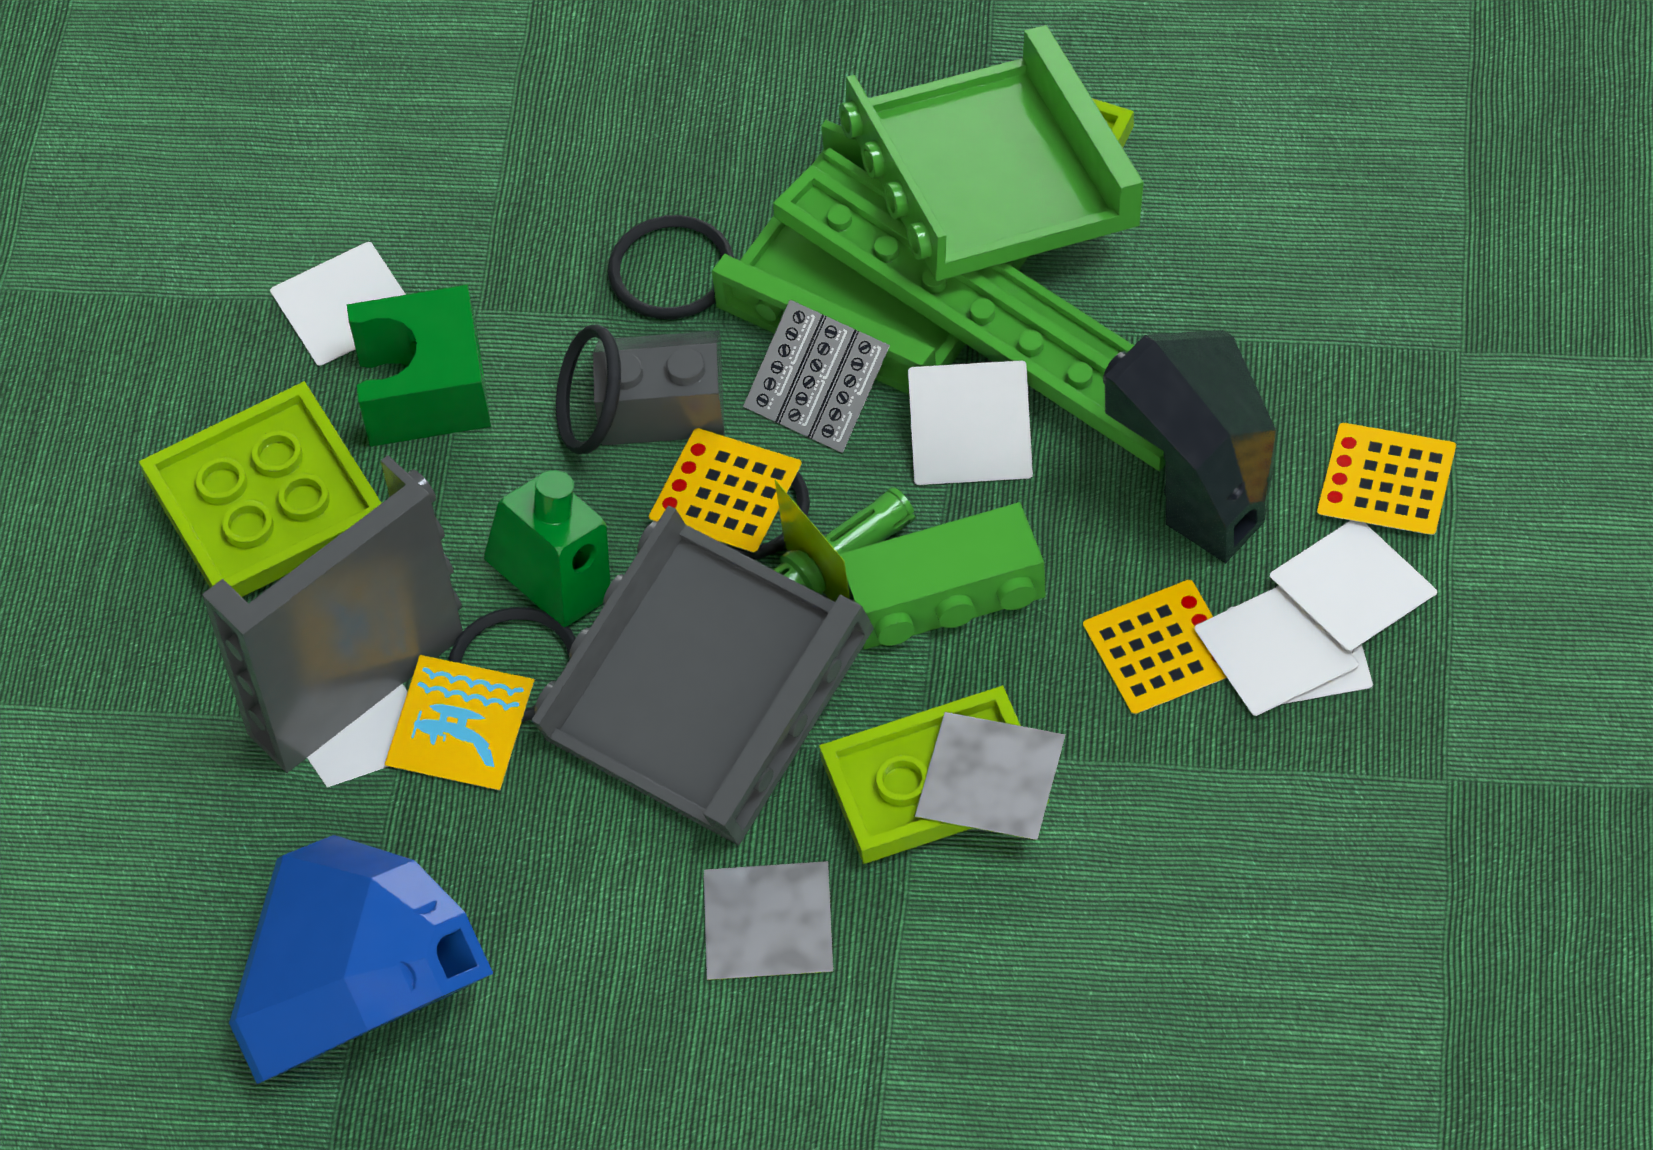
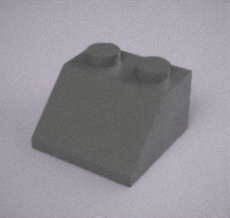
M720 330L615 338L621 362L620 396L612 426L602 442V446L685 440L690 438L693 430L696 428L725 436ZM598 339L593 351L594 405L597 421H599L603 409L607 386V360L605 349L600 339Z

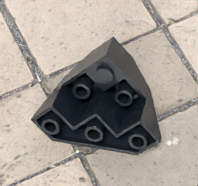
M1224 330L1144 335L1128 352L1122 351L1110 361L1104 372L1105 414L1164 451V459L1166 460V484L1164 487V495L1166 496V525L1226 564L1265 522L1275 463L1276 429L1237 343L1231 334Z

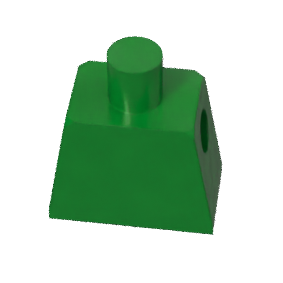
M549 470L541 473L500 500L486 545L484 560L540 609L554 618L560 625L566 627L603 604L605 593L611 583L607 526L600 515L573 493L574 481L567 473L559 470Z

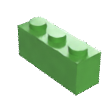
M1020 502L839 554L845 561L850 600L863 607L874 627V630L863 646L864 650L879 645H897L905 642L911 636L941 627H959L968 623L972 618L1003 609H1021L1034 600L1046 597L1044 560Z

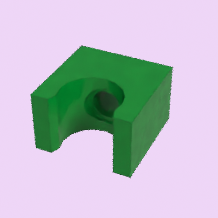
M468 284L347 304L348 321L360 367L374 368L383 364H403L408 366L397 375L385 379H367L357 384L359 406L370 447L491 427L479 336Z

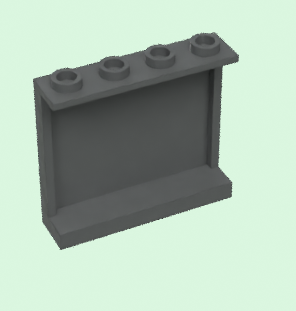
M389 455L381 460V465L390 497L248 604L224 579L202 594L247 734L286 773L298 766L401 684H404L413 677L419 655L433 658L439 657L454 645L456 639L463 632L458 610L462 608V604L458 595L453 590L450 575L453 574L454 570L449 559L444 554L441 542L445 537V533L435 517L432 505L436 501V495L428 481L418 471L412 469L407 473Z
M668 505L659 521L650 523L642 533L637 547L638 554L626 573L618 575L610 583L604 596V607L592 626L584 628L575 638L569 653L570 660L557 681L548 683L540 693L535 705V715L531 721L548 742L739 846L874 630V627L863 607L842 595H839L836 602L818 594L686 525L678 511Z

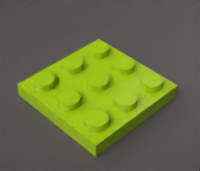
M305 381L139 461L144 478L209 587H213L224 579L241 597L286 576L381 504L378 496Z

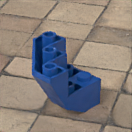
M332 835L277 858L229 1024L256 1083L260 1084L303 1065L349 1040L447 998L493 974V971L466 913L415 860Z

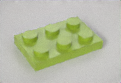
M1003 685L819 745L821 761L863 864L972 829L971 827L915 817L945 712L1021 726Z

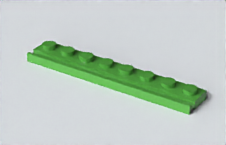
M828 148L823 153L824 159L816 167L811 165L773 202L774 217L989 360L993 362L1025 361L1027 366V383L1030 387L1159 472L1166 465L1163 450L1105 414L1104 372L1110 361L1122 351L1128 352L1134 346L1133 344L1008 263L935 281L924 259L917 260L913 256L908 243L907 229L900 218L893 219L885 202L884 189L879 179H871L865 170L831 148Z

